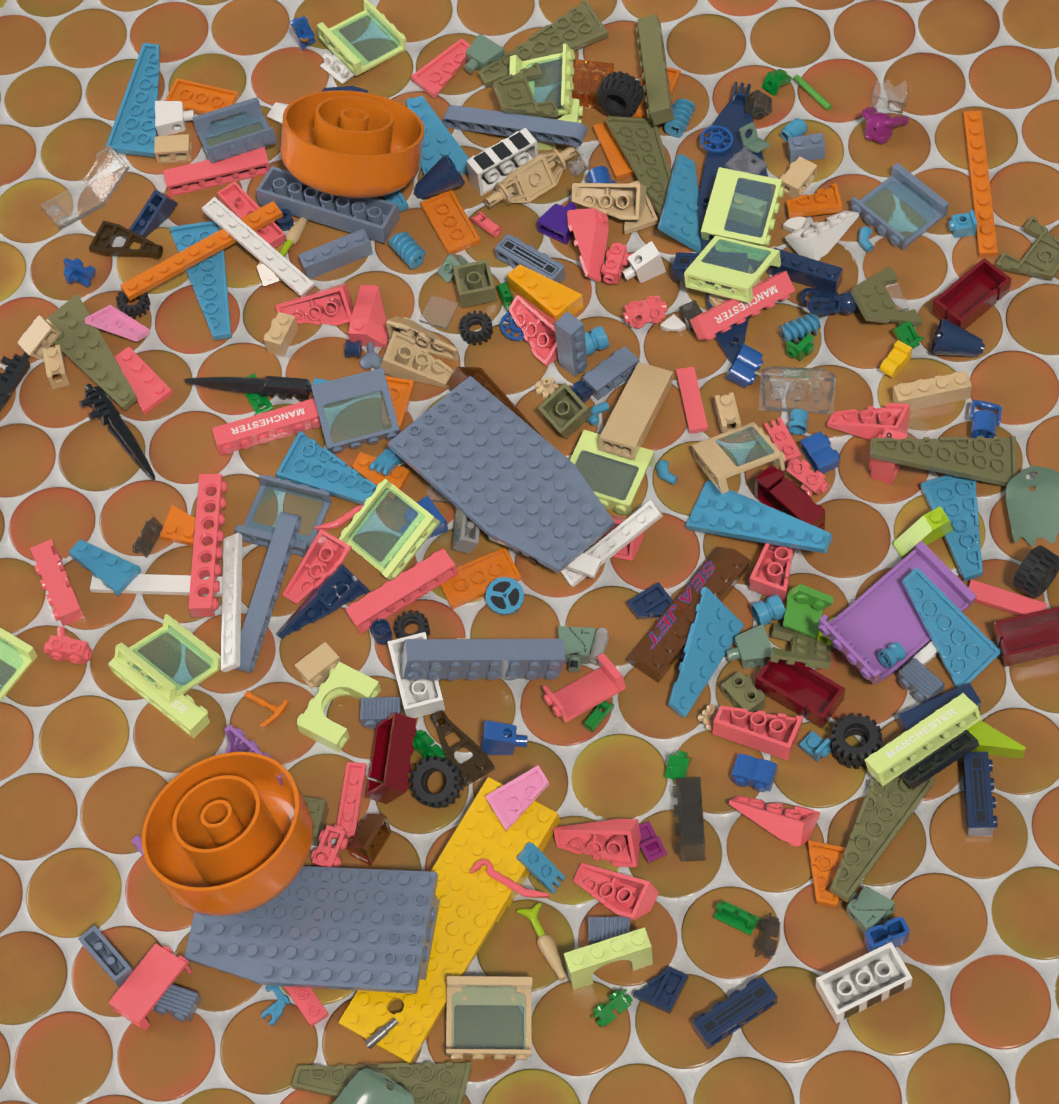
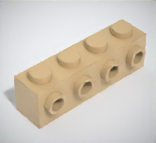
M967 371L954 372L950 375H939L925 380L919 379L911 383H900L893 387L892 399L894 403L910 404V411L970 399L972 385Z

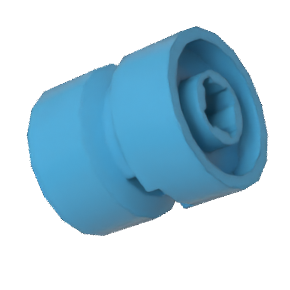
M602 326L590 330V334L585 331L587 356L595 354L596 349L602 351L609 348V341Z
M777 594L766 598L765 602L760 600L751 604V611L758 626L761 624L764 626L771 624L772 619L778 621L784 618L785 608Z

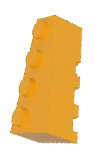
M521 264L507 274L508 286L514 293L522 296L556 321L567 311L575 315L584 307L582 294Z

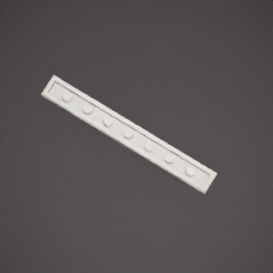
M212 198L202 207V211L298 295H306L315 286L314 282L217 198Z
M240 533L233 534L223 540L221 670L223 672L240 667L242 535Z
M138 574L122 593L189 595L191 576ZM92 575L91 592L113 593L112 589L107 588L99 578H95ZM218 576L220 592H217L216 596H222L223 577Z

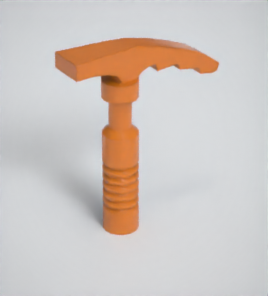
M246 691L244 695L245 698L262 707L269 708L274 713L269 719L259 725L261 729L278 719L289 705L286 699L278 707L250 691Z

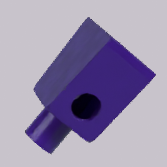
M568 202L565 207L554 204L537 220L538 232L567 245L573 234L568 227L567 211L576 210V205L572 202Z

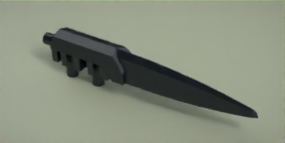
M26 352L22 356L15 354L13 359L3 356L1 363L7 366L5 372L0 373V410L31 366L28 361L30 356Z
M265 376L263 378L198 377L184 379L186 383L225 391L258 394V396L270 394L271 397H274L275 393H278L282 400L292 399L293 394H296L299 401L309 399L310 392L313 393L310 381L302 378Z
M87 384L85 386L84 400L79 401L80 407H92L93 412L88 413L89 419L98 418V420H102L101 424L103 426L108 425V431L113 434L126 453L151 480H155L153 470L142 448L120 416L118 410L100 386L93 387L91 384Z

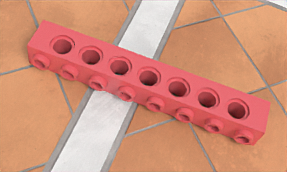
M199 474L188 606L192 617H215V609L219 607L216 595L217 592H220L218 575H221V564H219V558H222L223 554L220 542L224 540V533L221 529L222 525L225 524L223 508H226L224 492H227V481H224L222 474Z

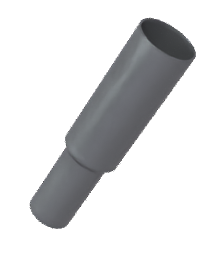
M393 1018L364 1043L369 1049L373 1048L388 1035L389 1031L399 1024L398 1021Z

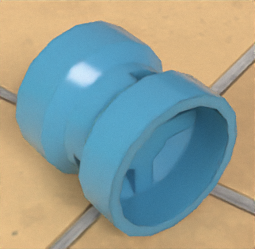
M794 409L790 412L789 432L795 435H803L807 432L806 422L809 417L807 411Z
M898 642L891 643L888 648H884L878 653L880 663L886 668L893 667L896 662H900L906 657L905 649Z

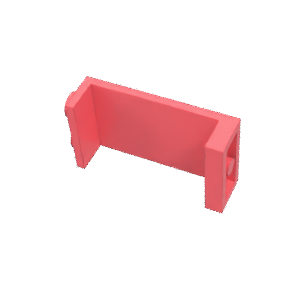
M604 653L597 656L600 668L559 691L552 693L546 685L542 687L545 693L543 699L547 706H552V710L557 718L561 717L566 723L626 689L622 674Z
M156 943L108 1002L115 1012L144 1031L150 1026L145 1017L182 971L189 975L192 973L188 966V960L181 955L176 957L170 948L165 945L161 947Z

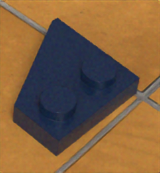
M658 582L627 601V606L637 619L656 618L662 616L673 600Z
M668 967L658 977L651 979L644 988L639 991L636 990L633 997L671 1014L689 976L672 967Z

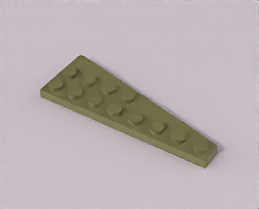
M583 0L582 4L576 8L572 7L569 13L559 16L553 24L546 25L531 35L528 41L518 44L516 49L510 53L506 52L503 54V58L496 62L493 61L478 72L479 77L487 88L492 86L495 81L509 75L510 56L517 55L521 61L562 53L563 44H567L570 49L576 51L607 38L608 31L588 1Z
M608 116L606 123L639 182L646 186V194L659 217H661L671 179V172L658 126L654 125L652 119Z
M76 294L45 319L51 320L62 332L53 345L59 344L63 354L125 411L138 398L98 328L85 324V318L90 314L79 295Z
M965 436L940 437L939 439H930L929 437H923V439H913L912 437L894 439L893 437L873 438L870 441V458L1001 486H1007L1008 482L1017 475L1016 436H1010V438H1000V436H994V438H984L983 436L965 438Z
M901 775L884 786L873 777L831 885V893L847 903L932 789L936 779L931 777L915 789H912L901 778Z
M472 1062L358 1064V1066L305 1065L297 1066L291 1087L292 1089L338 1098L351 1079L359 1071L367 1068L387 1076L410 1092L414 1098V1104H463L473 1065ZM387 1084V1088L389 1090H392L393 1087Z

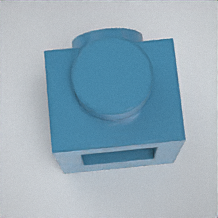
M970 210L969 213L952 215L948 224L949 230L953 231L954 238L976 235L977 221L974 210Z

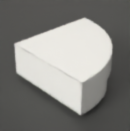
M790 218L783 224V229L793 232L802 228L806 224L807 218Z
M673 314L660 324V328L666 332H681L686 329V324Z

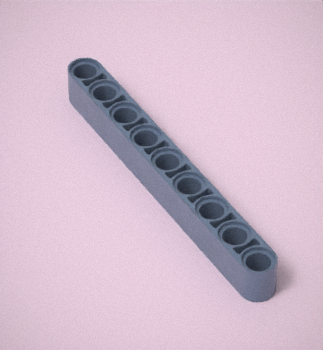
M456 105L448 107L442 123L448 128L508 137L526 128L536 141L571 146H581L588 131L584 124L578 122Z
M281 512L242 627L240 667L234 670L252 673L255 668L301 526L300 515Z

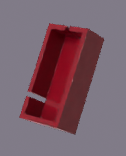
M983 258L933 300L932 313L940 320L942 318L947 319L966 329L995 305L996 300L999 301L1010 292L1012 279L987 259Z
M770 465L755 477V498L760 503L825 530L826 513L824 508L819 504H815L809 494L803 493L794 481H790L787 477L785 478L783 471Z
M1059 607L994 622L993 636L997 647L1000 648V655L1005 667L1059 654Z
M770 658L768 666L765 665L756 676L755 688L757 690L760 689L765 695L798 715L803 716V718L807 715L808 721L823 729L843 702L845 688L812 668L804 666L802 662L795 661L794 665L786 663L787 660L779 659L778 663L771 662Z
M395 712L387 717V720L384 719L376 725L369 778L383 783L368 780L366 798L388 804L407 792L409 782H407L408 774L411 771L410 760L414 751L413 739L417 731L415 727L416 719Z

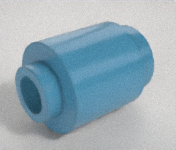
M794 119L783 127V130L780 132L783 140L788 143L789 137L802 136L807 132V124L802 119Z

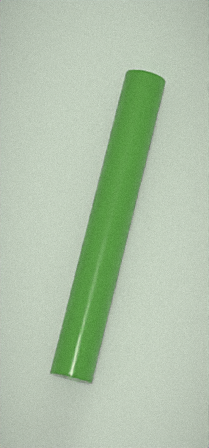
M798 74L794 76L793 80L827 111L832 108V105Z

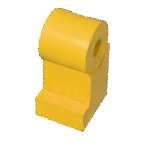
M898 340L888 357L882 362L879 369L880 372L894 378L911 359L912 347Z

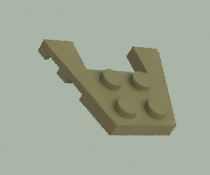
M538 62L532 64V67L528 69H521L515 75L510 74L494 82L493 88L503 113L558 117L559 112L555 102L536 103L528 84L529 80L542 79L543 73Z
M1032 216L1024 226L1023 231L1038 238L1021 261L1003 253L995 266L1004 271L1052 280L1059 272V239L1053 237L1048 232V229L1044 225L1041 226L1037 222L1038 219Z
M892 267L882 270L854 286L850 291L866 321L880 323L892 321L901 325L910 320L913 327H919L922 323L915 309L899 312L890 297L885 285L896 284L898 280Z
M773 623L771 637L791 642V652L773 647L771 662L778 663V660L781 659L787 660V664L794 665L796 661L805 663L804 666L829 670L831 646L825 642L817 641L782 625Z

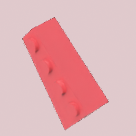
M52 539L31 547V552L37 564L34 567L38 576L41 575L43 578L40 582L44 591L47 590L49 593L46 597L50 606L54 605L55 609L52 612L56 621L60 620L62 625L65 626L84 618Z
M766 543L751 574L750 590L769 597L777 594L781 601L786 602L794 548Z
M720 706L713 721L712 734L788 761L802 730L803 716L796 715L795 718L787 717L786 714L781 713L772 715L765 714L766 711L748 712L747 709Z

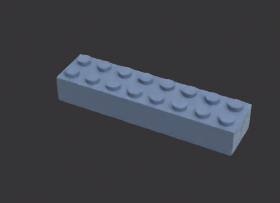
M271 166L256 189L259 205L265 206L274 201L279 209H288L294 216L303 217L307 220L349 233L364 229L369 239L382 243L386 242L400 219L399 208L396 203L376 197L348 198L323 193L303 184L289 171Z
M406 639L401 657L402 677L410 681L419 679L431 681L438 679H448L451 681L458 679L515 680L520 678H526L527 680H535L537 678L554 680L559 678L565 662L563 639Z

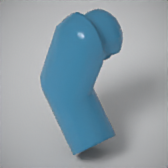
M865 226L859 231L858 242L867 252H870L874 248L873 244L868 240L871 236L870 234H872V229Z
M603 402L594 405L591 408L594 415L587 420L588 423L592 426L599 423V413L608 411L609 404Z
M660 460L656 466L658 477L675 485L678 477L669 473V462L667 460Z

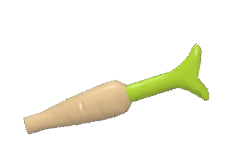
M301 217L285 236L286 242L279 252L283 257H285L290 247L297 244L308 221L307 219Z
M537 903L531 909H518L516 913L523 915L531 921L538 936V947L556 973L559 981L566 980L567 976L563 970L554 940L545 933L537 917L542 904Z

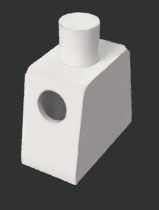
M155 101V127L158 136H167L185 131L186 121H192V117H195L194 110L185 111L181 101Z
M652 241L628 257L630 267L622 271L626 280L636 276L640 283L666 272L661 255Z

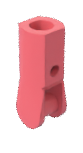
M478 211L477 215L471 218V222L475 226L483 229L494 238L501 233L502 228L481 211Z

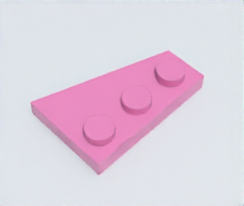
M108 305L85 318V324L136 342L149 336L150 329L112 305Z
M536 766L485 796L506 832L547 788L549 781L540 767Z

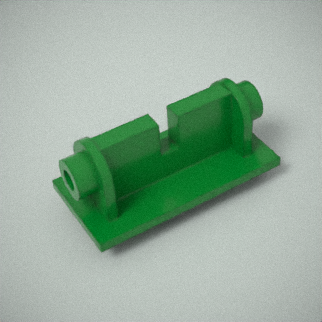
M416 731L413 746L423 758L429 759L431 756L446 758L445 752L437 744L432 747L430 746L434 744V740L426 731Z
M724 900L718 902L716 906L717 911L713 916L714 919L750 936L760 917Z
M616 989L608 996L610 1000L605 1004L601 1002L592 1010L594 1013L590 1018L597 1017L596 1023L600 1028L603 1026L607 1027L617 1017L612 1010L615 1009L621 1014L631 1006L633 999L628 994L624 995L627 989Z

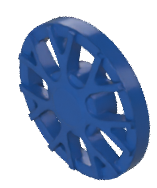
M714 125L702 131L700 143L707 152L722 154L732 147L733 135L727 128Z
M510 312L506 313L500 322L502 334L512 341L525 340L521 328L517 326L514 319L511 320ZM504 321L509 322L510 326L503 325ZM511 329V333L507 334L505 332L506 330ZM514 333H519V337H514Z

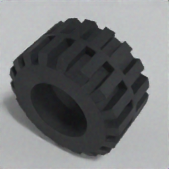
M618 71V73L612 72L602 82L596 99L599 102V106L605 112H608L609 115L630 118L636 113L644 98V88L634 76H630L628 73L624 74L621 71Z
M1042 545L1037 546L1025 557L1014 576L1013 586L1033 599L1041 596L1059 572V556Z
M851 713L847 718L844 715L841 717V722L837 720L831 734V752L834 753L833 757L835 760L839 759L841 765L845 763L847 764L846 767L850 769L851 766H855V769H860V766L866 768L865 759L880 750L882 745L881 728L876 726L877 722L874 719L870 721V716L868 715L862 717L861 713H857V716ZM858 735L863 737L868 743L861 747H853L845 739Z
M431 756L429 759L424 758L421 760V764L417 763L415 765L417 769L415 771L412 770L413 779L410 778L409 783H412L410 789L415 793L413 796L421 804L433 808L449 807V804H454L456 798H460V790L463 791L464 786H462L464 778L461 777L463 773L457 768L458 766L455 763L439 756ZM435 771H442L446 776V786L442 792L432 794L428 788V779Z

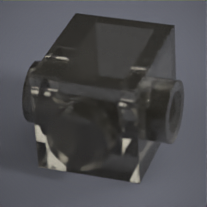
M757 89L745 97V111L761 120L772 113V98Z

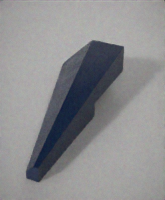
M341 564L308 596L276 634L281 639H284L285 636L294 631H299L307 624L314 623L346 603L355 601L359 596L368 594L370 590Z

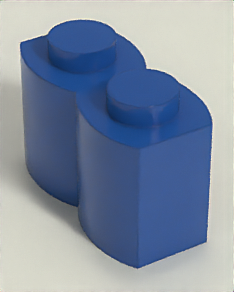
M743 344L738 350L726 378L743 388H746L748 384L752 385L756 378L755 371L759 370L763 364V360H761L763 354Z
M822 432L800 440V449L810 462L815 472L818 470L824 474L838 467L840 456L837 450H833L830 446L831 443L828 436H824Z
M738 754L731 774L732 781L740 787L752 786L759 792L771 791L778 767L776 763L769 760L757 759L746 754Z
M904 917L893 918L885 925H877L868 929L865 933L864 944L868 952L874 951L892 942L894 947H899L909 940L910 929Z

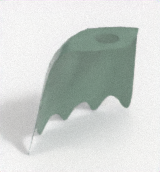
M1031 466L1013 477L1006 486V504L1013 538L1017 544L1019 538L1023 537L1032 547L1035 545L1037 538H1044L1053 544L1055 543L1056 536L1059 534V473L1054 469ZM1033 471L1038 473L1036 478L1032 480L1026 479L1028 473ZM1035 486L1034 491L1029 490V487Z
M365 1068L351 1079L333 1104H414V1098L410 1092L392 1079ZM387 1084L393 1087V1089L389 1090L387 1088Z

